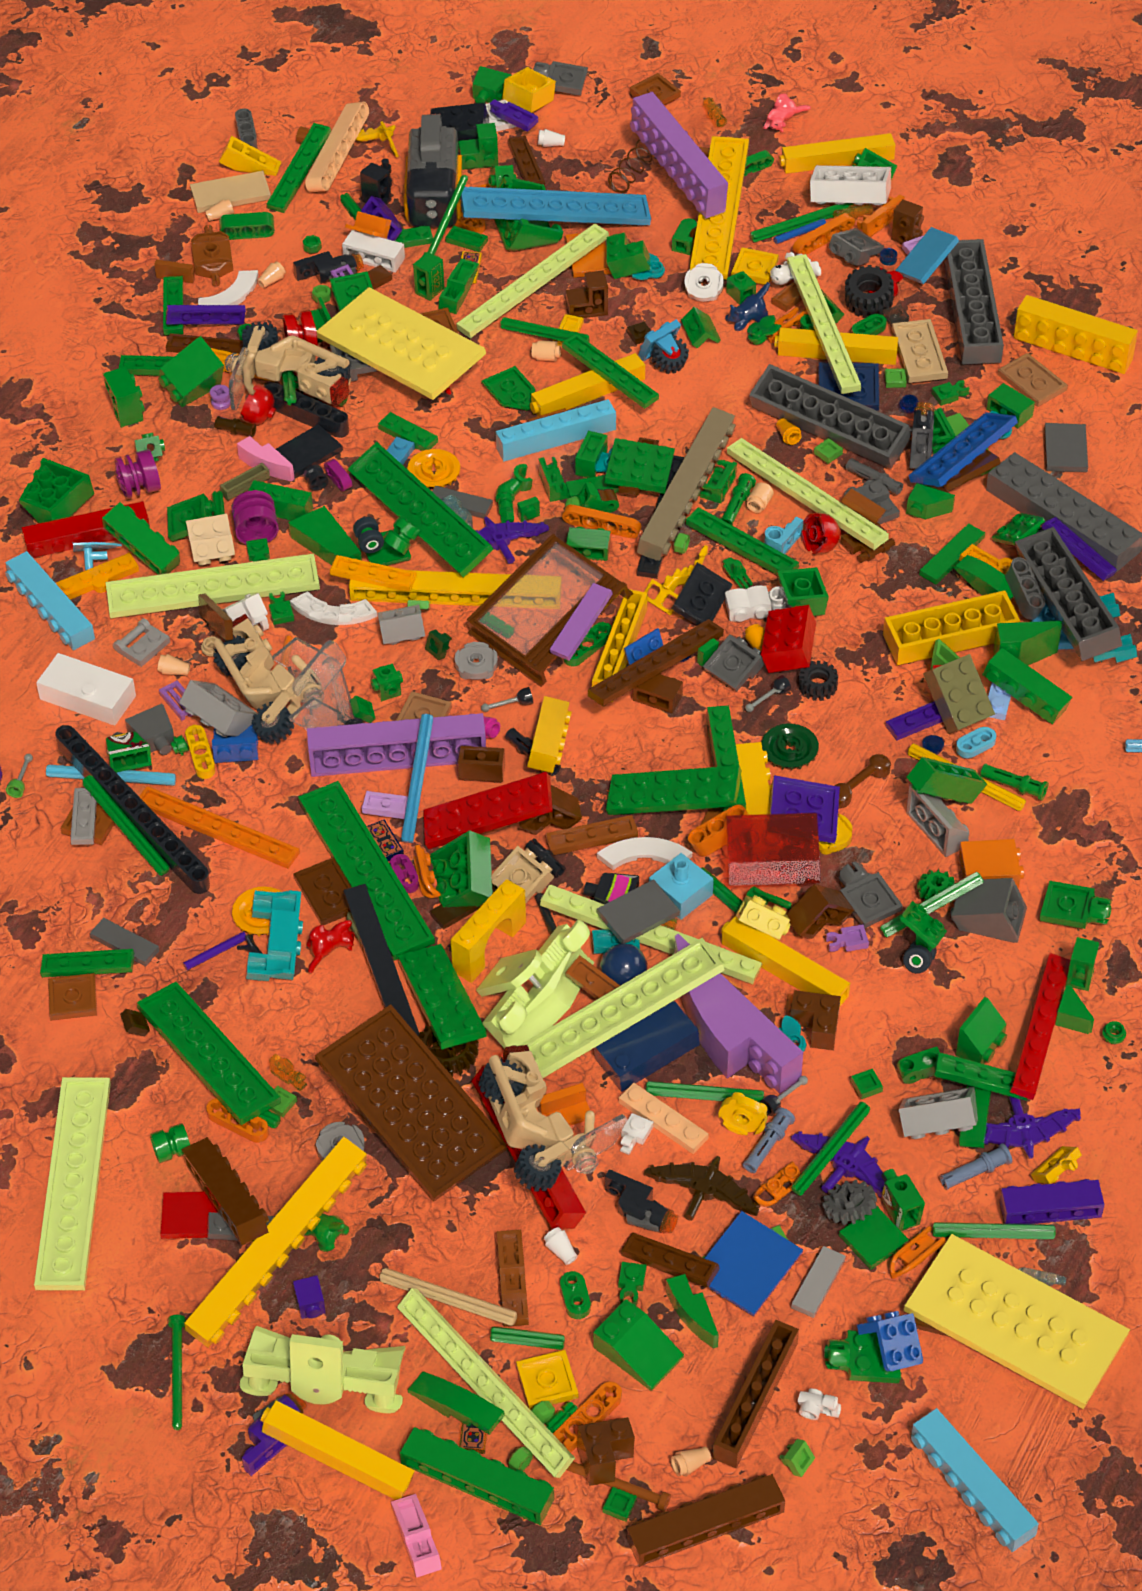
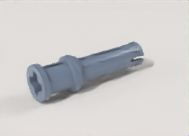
M782 1107L777 1108L775 1117L765 1126L764 1135L747 1160L744 1161L743 1167L750 1173H756L774 1144L784 1138L788 1126L795 1122V1116L789 1110ZM765 1145V1147H764V1149L762 1150V1152L760 1153V1155L757 1156L758 1153H759V1152L761 1151V1149L763 1148V1146Z
M1000 1144L997 1149L991 1152L981 1153L978 1159L944 1175H940V1182L942 1186L945 1185L944 1189L948 1190L981 1173H992L995 1168L1003 1164H1011L1012 1156L1006 1145Z

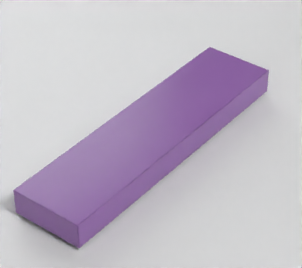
M595 583L591 585L551 646L550 652L570 661L613 595L612 590Z

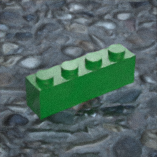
M119 502L102 517L103 527L157 575L168 574L180 564L179 550L174 545L166 543L164 537L159 532H154L150 529L149 524L144 519L140 520L129 506L125 507Z
M1001 648L992 657L982 674L989 681L996 684L1052 725L1066 711L1073 698L1004 648Z
M925 757L919 760L906 777L912 783V789L917 793H926L932 797L939 796L945 800L952 799L958 803L972 804L987 785L974 769Z

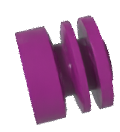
M149 449L136 452V462L134 463L129 455L124 456L125 465L121 457L115 458L117 482L126 499L132 498V489L136 496H140V486L142 485L146 493L161 490L158 470Z
M252 490L238 495L233 500L231 505L236 537L240 542L246 544V541L267 538L268 543L277 536L279 528L274 500L269 494L264 491Z

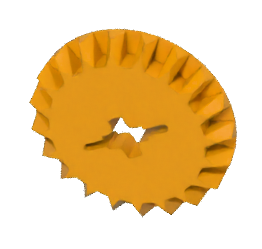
M428 449L417 453L410 459L407 467L428 488H434L435 486L444 488L445 485L451 486L452 481H456L457 476H460V463L457 457L441 449ZM433 464L435 465L436 469L435 474H433L432 472Z
M265 886L249 889L242 893L234 902L232 908L233 920L236 926L241 928L242 932L246 931L249 934H257L259 937L261 934L269 936L270 919L252 917L255 890L265 892L282 891Z

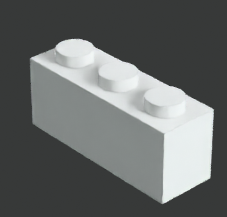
M351 230L342 243L343 255L352 254L358 263L373 267L382 265L387 271L396 273L405 259L404 244L363 232Z

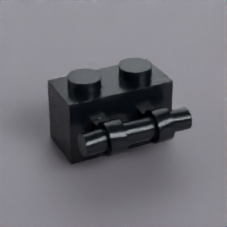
M382 159L381 166L370 163L360 172L362 202L367 203L371 196L380 198L386 205L392 200V178L390 177L392 170L388 159Z

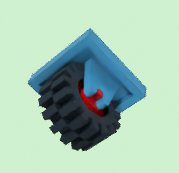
M676 319L671 323L666 322L659 330L655 332L652 330L647 333L638 354L643 362L652 358V363L656 362L655 367H661V372L665 369L667 374L671 370L673 374L677 370L679 372L684 367L689 356V349L686 348L687 344H682L683 340L681 338L676 340V335L681 327L678 320Z

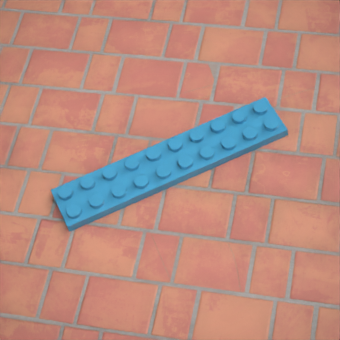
M464 187L460 196L463 217L508 220H520L522 218L528 221L650 225L651 223L647 197L640 194Z

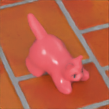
M779 94L763 129L766 130L770 126L771 129L783 132V127L786 126L784 121L790 119L795 113L807 111L811 107L808 105L796 106L787 94Z

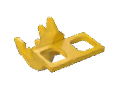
M382 121L380 122L381 125L376 129L369 128L366 132L364 129L360 130L356 141L362 142L374 139L384 141L387 139L396 158L399 157L391 138L396 128L395 125L386 127Z
M703 546L699 553V559L695 560L694 566L697 562L701 565L703 564L708 553V546ZM694 566L684 567L682 571L677 568L672 576H666L663 585L652 579L644 592L648 593L654 584L660 588V592L654 600L647 596V601L672 615L674 610H668L663 606V603L668 595H672L675 598L678 597L674 593L676 587L685 584Z

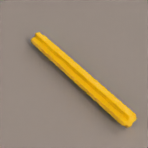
M915 743L908 749V755L917 760L925 757L956 765ZM983 778L987 785L982 790V793L1018 811L1024 808L1026 803L1024 798Z

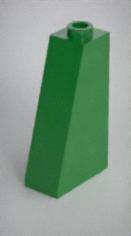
M325 506L288 522L290 537L330 565L333 564L337 555L362 560L359 548Z

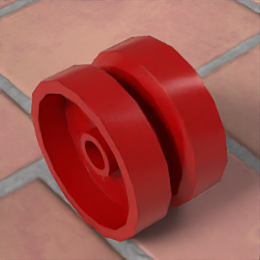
M310 310L300 311L298 315L299 324L293 313L282 315L285 338L296 336L318 346L316 326Z

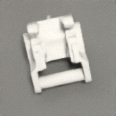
M259 593L247 594L244 599L222 609L232 619L233 627L248 618L253 625L260 623L262 631L269 629L268 620L265 616L268 612Z

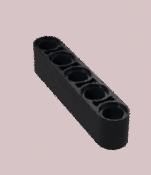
M269 383L265 386L274 395V408H276V412L311 427L319 424L330 435L337 438H343L349 434L347 413L299 392H296V403H291L290 406L287 405V401H284L282 385Z

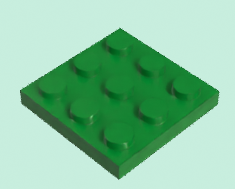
M615 438L605 476V483L665 494L675 448Z

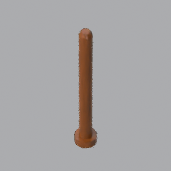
M572 1462L566 1469L587 1478L584 1467L581 1464ZM615 1478V1482L604 1483V1485L621 1489L636 1495L638 1498L657 1504L658 1509L661 1511H665L670 1502L671 1494L663 1492L660 1495Z

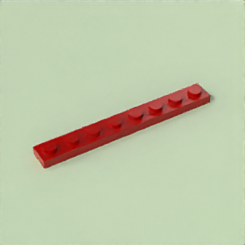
M1049 953L1010 1091L1030 1100H1033L1036 1095L1071 961L1053 953Z

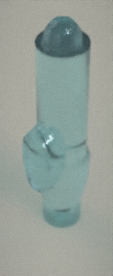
M1026 1267L1018 1269L1048 1286L1066 1284L1067 1278L1055 1273Z

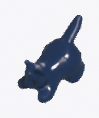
M769 282L756 294L747 296L739 306L734 307L730 305L731 309L729 314L725 316V320L735 323V331L743 330L750 320L760 322L762 318L768 316L763 297L769 290Z

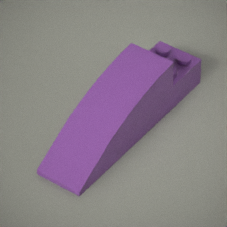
M680 934L675 935L674 954L690 945ZM721 973L681 996L686 1015L699 1030V1042L713 1063L727 1079L749 1064L751 1070L754 1073H759L764 1078L766 1084L770 1088H774L779 1094L799 1081V1077L802 1075L803 1051Z

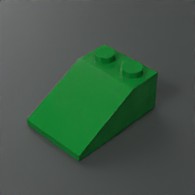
M1062 621L997 623L993 654L995 655L1001 648H1004L1028 666L1058 653Z
M627 1299L593 1332V1348L650 1391L684 1358V1354L652 1319Z

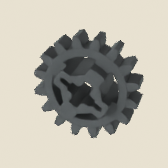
M854 1180L852 1184L845 1181L842 1186L836 1184V1189H829V1195L824 1196L825 1202L823 1206L828 1219L833 1218L834 1223H838L841 1220L843 1225H846L848 1221L855 1224L858 1219L864 1221V1215H872L871 1209H876L877 1207L875 1191H873L871 1185L867 1186L865 1181L858 1184L857 1180Z

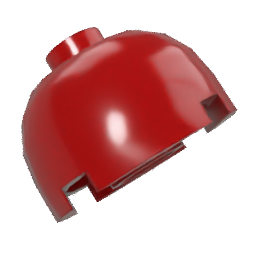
M256 384L253 387V390L256 392L254 395H248L240 413L242 416L239 419L249 424L259 425L268 418L272 419L276 408H274L275 399L271 391L260 384Z
M810 513L806 516L803 524H806L805 530H802V541L805 549L808 552L812 551V554H824L833 550L838 544L841 535L837 521L831 515L825 513Z

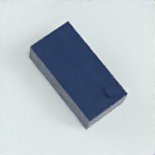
M672 1001L594 1048L595 1060L618 1089L623 1092L633 1083H638L699 1046V1030L679 1005Z

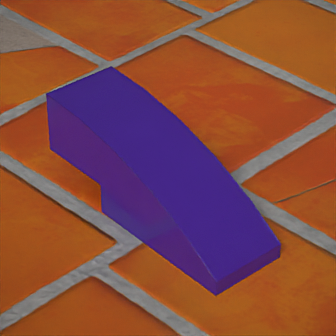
M371 196L361 211L392 220L387 239L395 241L402 232L401 225L380 198Z

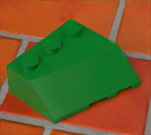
M42 458L40 468L35 470L34 478L31 483L27 484L19 498V502L38 523H44L70 517L94 494V490L88 474Z
M469 830L430 854L433 865L432 870L437 880L436 890L441 893L439 900L443 907H478L485 903L492 895L490 838Z

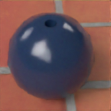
M619 943L607 949L603 954L600 971L621 986L645 972L648 963L643 952L632 944Z

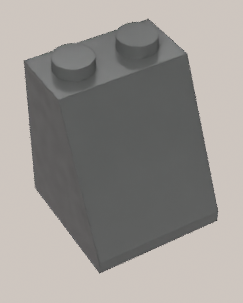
M1013 878L983 879V884L956 899L954 908L951 909V918L955 921L960 931L1018 943L1027 906Z

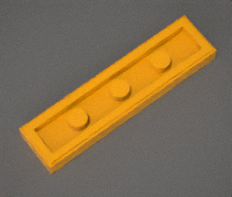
M339 555L336 556L330 568V575L407 592L411 591L417 578L416 572Z

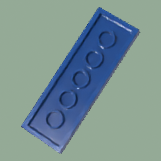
M985 412L909 474L910 482L935 487L945 485L951 477L957 475L962 468L972 463L973 459L979 454L984 453L985 449L991 444L996 443L1002 435L1009 432L1018 423L1016 416Z

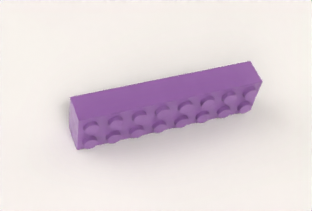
M653 92L633 98L631 130L648 147L650 153L656 157L659 164L674 179L679 189L683 190L688 200L692 201L698 212H701L705 218L725 212L728 182Z
M483 713L434 717L426 767L458 764L460 746L486 747ZM421 719L307 728L311 776L413 768Z

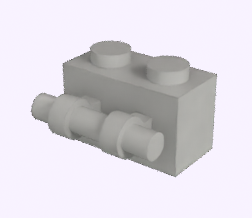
M419 605L378 612L383 644L393 645L403 640H418L425 636Z

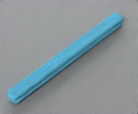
M47 765L46 776L85 778L74 766ZM133 770L117 772L128 783L170 786L176 784V775L174 773Z

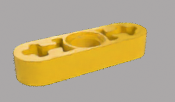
M200 725L189 726L185 731L196 775L202 779L211 778L216 770L205 730ZM195 734L199 737V741L195 742ZM198 749L206 750L204 754H195V751ZM203 762H206L208 769L202 767Z

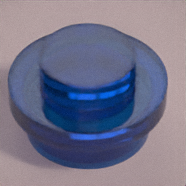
M908 394L902 397L899 407L904 412L913 413L919 409V401L916 396Z
M929 735L923 739L922 747L938 755L944 748V741L937 735Z

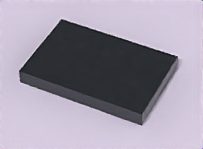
M318 424L279 446L276 450L293 465L295 479L304 474L308 467L320 465L342 452L343 445Z
M697 562L671 609L696 625L708 619L713 622L725 600V592L729 591L733 584Z

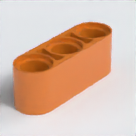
M734 805L693 829L688 835V841L699 856H707L749 832L754 822L742 805Z

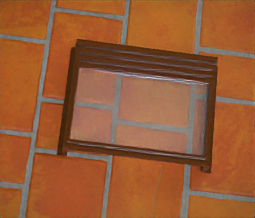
M553 533L467 618L470 627L468 635L478 642L488 644L490 649L493 650L494 648L497 656L542 687L547 682L544 671L558 657L550 652V648L591 585L595 583L612 590L613 595L601 613L619 594L628 600L633 595V592L628 589L626 583L616 579L560 540Z

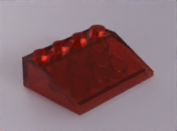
M817 813L726 815L729 886L821 883Z

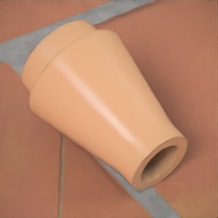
M223 199L206 210L205 213L208 220L212 221L220 219L221 216L226 214H234V210L229 199L225 201Z
M279 262L270 263L260 278L257 279V282L265 289L267 286L283 279L286 271Z
M169 654L161 655L157 671L162 672L163 675L188 676L191 664Z
M705 1446L698 1449L678 1451L675 1453V1456L671 1457V1465L675 1474L685 1477L711 1461V1454Z

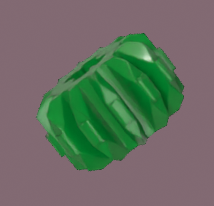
M939 868L936 872L929 869L927 874H922L917 883L919 899H924L925 901L954 885V877H949L948 871L940 873Z

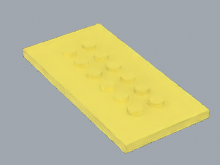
M370 287L317 330V337L432 400L486 354L484 347Z
M951 1234L903 1310L908 1314L913 1313L917 1319L1082 1409L1087 1405L1130 1331L1125 1326Z

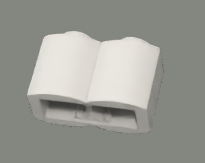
M753 586L747 589H732L725 592V604L730 621L742 622L749 618L763 619L768 616V611H771V601L767 586Z

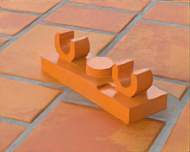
M900 194L895 198L888 197V203L882 204V207L877 209L872 215H864L863 221L857 220V228L861 229L864 234L872 237L893 221L894 209L902 199L905 200V197Z

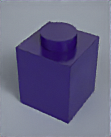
M318 1276L293 1281L301 1319L316 1318L321 1314H325L324 1299Z

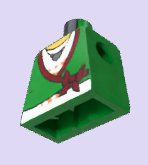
M116 732L106 738L109 766L116 773L152 765L150 745L137 732L124 734Z
M889 1169L882 1173L881 1177L884 1181L882 1200L892 1222L901 1232L920 1225L925 1202L907 1174L897 1176L894 1169Z

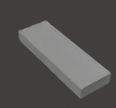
M86 788L74 789L71 845L94 844L97 801Z
M823 1246L793 1300L791 1308L814 1318L842 1268L846 1256Z

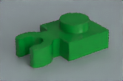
M960 380L955 385L948 382L932 387L931 394L939 405L942 406L958 401L959 396H967L970 388H964L965 381Z
M267 538L246 541L249 562L270 559Z
M284 591L280 592L281 596L279 598H274L273 594L269 593V610L273 625L294 621L289 600L286 601Z
M622 1262L618 1288H622L620 1291V1304L627 1296L633 1297V1304L635 1306L638 1304V1291H643L647 1265Z

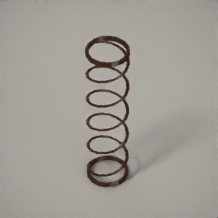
M640 139L636 142L635 148L628 152L627 158L620 161L619 168L614 169L608 176V183L616 192H627L630 188L629 183L636 181L635 175L630 170L620 168L624 160L627 159L629 165V159L636 160L641 164L642 171L635 170L631 165L630 167L638 173L644 171V166L639 160L629 157L632 150L636 149V153L642 161L652 162L651 154L647 150L637 147L639 141H641ZM637 149L646 151L650 155L651 160H643L639 156ZM620 169L629 171L634 176V180L628 181ZM613 174L621 176L626 181V190H618L612 182Z

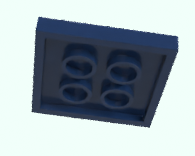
M819 362V386L879 411L878 363H852L861 383V391L841 394L829 363Z

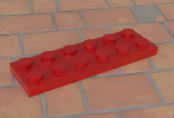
M546 771L424 809L425 845L428 849L448 844L469 830L481 834L553 812L549 774Z

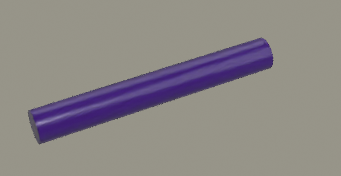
M243 931L183 962L185 969L189 970L246 941L245 932Z

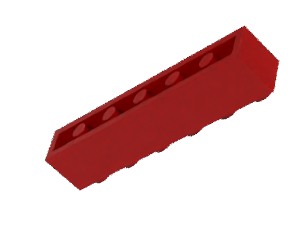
M144 501L124 505L125 507L129 506L132 508L140 520L144 519L149 524ZM112 508L21 527L27 552L33 558L72 550L73 543L117 540L103 527L102 517Z

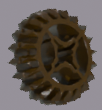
M425 1025L424 1032H419L418 1037L452 1077L455 1073L461 1076L462 1070L469 1071L470 1065H475L476 1058L479 1055L478 1040L441 1050L431 1027Z

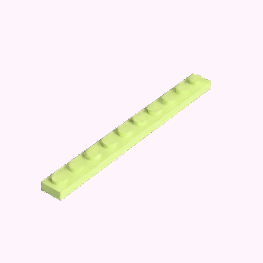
M593 224L456 323L457 330L472 338L609 237L608 231L597 224Z
M807 255L787 257V264L841 394L861 391V383Z
M740 438L727 447L728 455L815 512L831 515L841 529L873 550L889 539V533L746 440Z
M553 885L548 886L541 898L540 906L599 928L609 929L597 914V908L605 904ZM661 925L635 938L642 944L672 955L675 950V935L680 934L689 944L699 940ZM707 943L725 969L721 973L750 984L754 983L761 970L762 962Z
M411 1288L397 1308L480 1397L504 1410L505 1416L502 1421L554 1477L560 1478L575 1457L417 1289Z

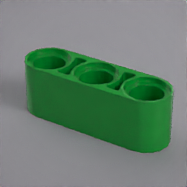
M269 212L226 214L221 216L219 220V231L227 234L229 240L271 237L275 232L274 216Z

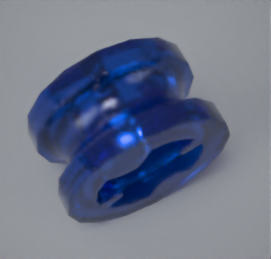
M884 248L880 252V262L887 266L894 265L897 262V251L893 248Z

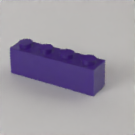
M1089 1179L1067 1183L1060 1181L1055 1184L1045 1185L1033 1184L1024 1187L1009 1186L1001 1189L999 1200L1004 1224H1039L1102 1218L1105 1205L1099 1180Z

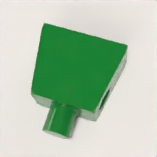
M480 66L472 85L475 102L491 103L494 99L501 101L503 99L504 80L512 76V74Z

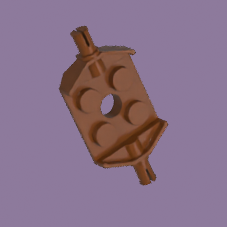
M206 225L204 233L196 234L191 239L195 275L212 278V285L216 286L215 281H217V286H219V277L234 271L229 236L222 231L214 232L211 225H209L208 230Z

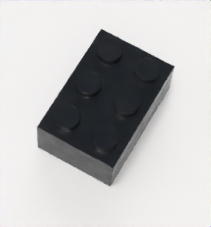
M485 103L431 108L430 114H441L442 126L447 128L453 127L457 130L458 147L459 141L477 139L476 124L489 123V115Z

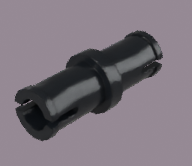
M535 838L526 844L525 849L528 848L537 856L538 863L544 861L552 868L551 873L555 878H558L565 872L566 867L553 856V852L546 850Z

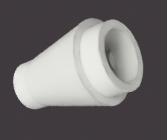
M547 129L539 130L538 145H542V147L564 146L565 135Z
M557 1227L545 1235V1246L558 1256L565 1265H569L577 1259L578 1256L574 1252L565 1230Z

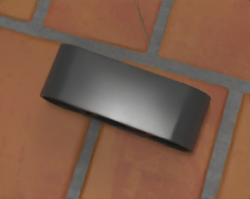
M249 109L237 110L235 112V120L239 140L258 149L251 111Z
M1017 557L1009 565L1005 578L1021 614L1026 619L1034 620L1039 616L1046 601L1029 563L1024 558Z

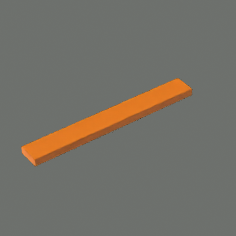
M146 786L139 795L155 814L289 869L300 854V850L297 847L152 787Z

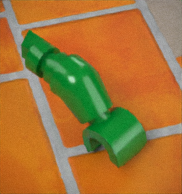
M526 464L517 465L514 468L513 478L499 485L496 490L495 498L499 505L501 523H506L508 520L509 522H514L513 501L515 496L520 491H529L532 488L533 479L530 477L525 478L528 469Z

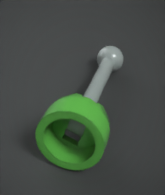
M31 754L24 756L25 762L18 778L12 779L6 787V792L11 797L20 798L25 791V784L22 778L29 762L33 760Z

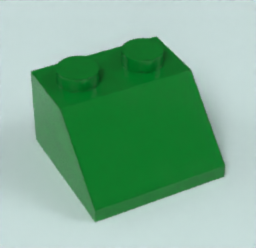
M817 567L777 571V577L786 601L790 606L809 605L813 616L825 615L829 596Z
M984 997L959 1029L956 1056L981 1064L989 1063L995 1054L997 1046L1001 1047L1007 1039V1034H1005L1007 1023L988 998Z

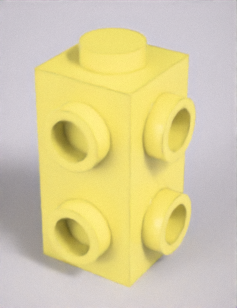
M746 895L736 914L738 920L780 940L782 935L785 936L790 928V919L785 914L787 911L777 905H774L773 908L766 905V901L756 895L753 898Z

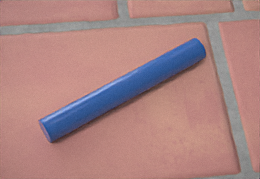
M823 218L773 238L774 242L779 244L813 231L825 224L826 221Z

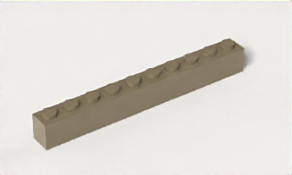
M715 407L711 409L639 540L637 553L656 561H660L663 555L667 556L671 548L670 542H674L678 535V527L682 528L685 523V514H690L693 500L697 501L701 491L700 487H703L707 482V474L711 475L713 472L714 461L720 459L722 454L721 448H726L729 441L728 436H732L735 431L736 424H733L735 415Z

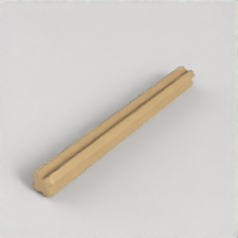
M383 1268L380 1273V1281L407 1291L415 1288L424 1297L510 1326L514 1325L517 1319L516 1311L388 1268Z

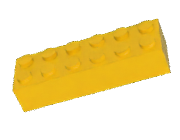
M1026 295L1017 309L1014 339L1125 374L1134 357L1138 330Z
M1000 591L885 617L883 636L896 664L901 665L932 658L937 639H940L953 652L993 644L995 642L997 623L1020 622V619L1006 591Z

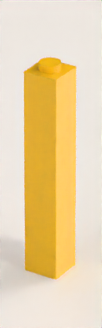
M888 133L782 147V155H779V164L781 167L783 166L785 174L811 171L815 169L816 165H856L853 163V160L857 153L861 154L864 148L887 160H894L896 145L892 134Z
M780 328L779 336L775 335L774 347H778V356L827 359L815 330ZM839 332L851 362L896 365L898 337Z
M636 353L615 361L639 380H645V364ZM593 370L532 393L530 409L537 416L564 408L569 410L618 389Z
M736 916L730 922L724 924L721 930L722 945L740 955L762 962L761 968L798 990L841 996L840 1006L849 997L850 982L782 942L739 921Z
M275 1401L272 1408L267 1407L260 1421L264 1422L262 1427L264 1434L394 1500L403 1498L412 1481L415 1470L278 1401Z

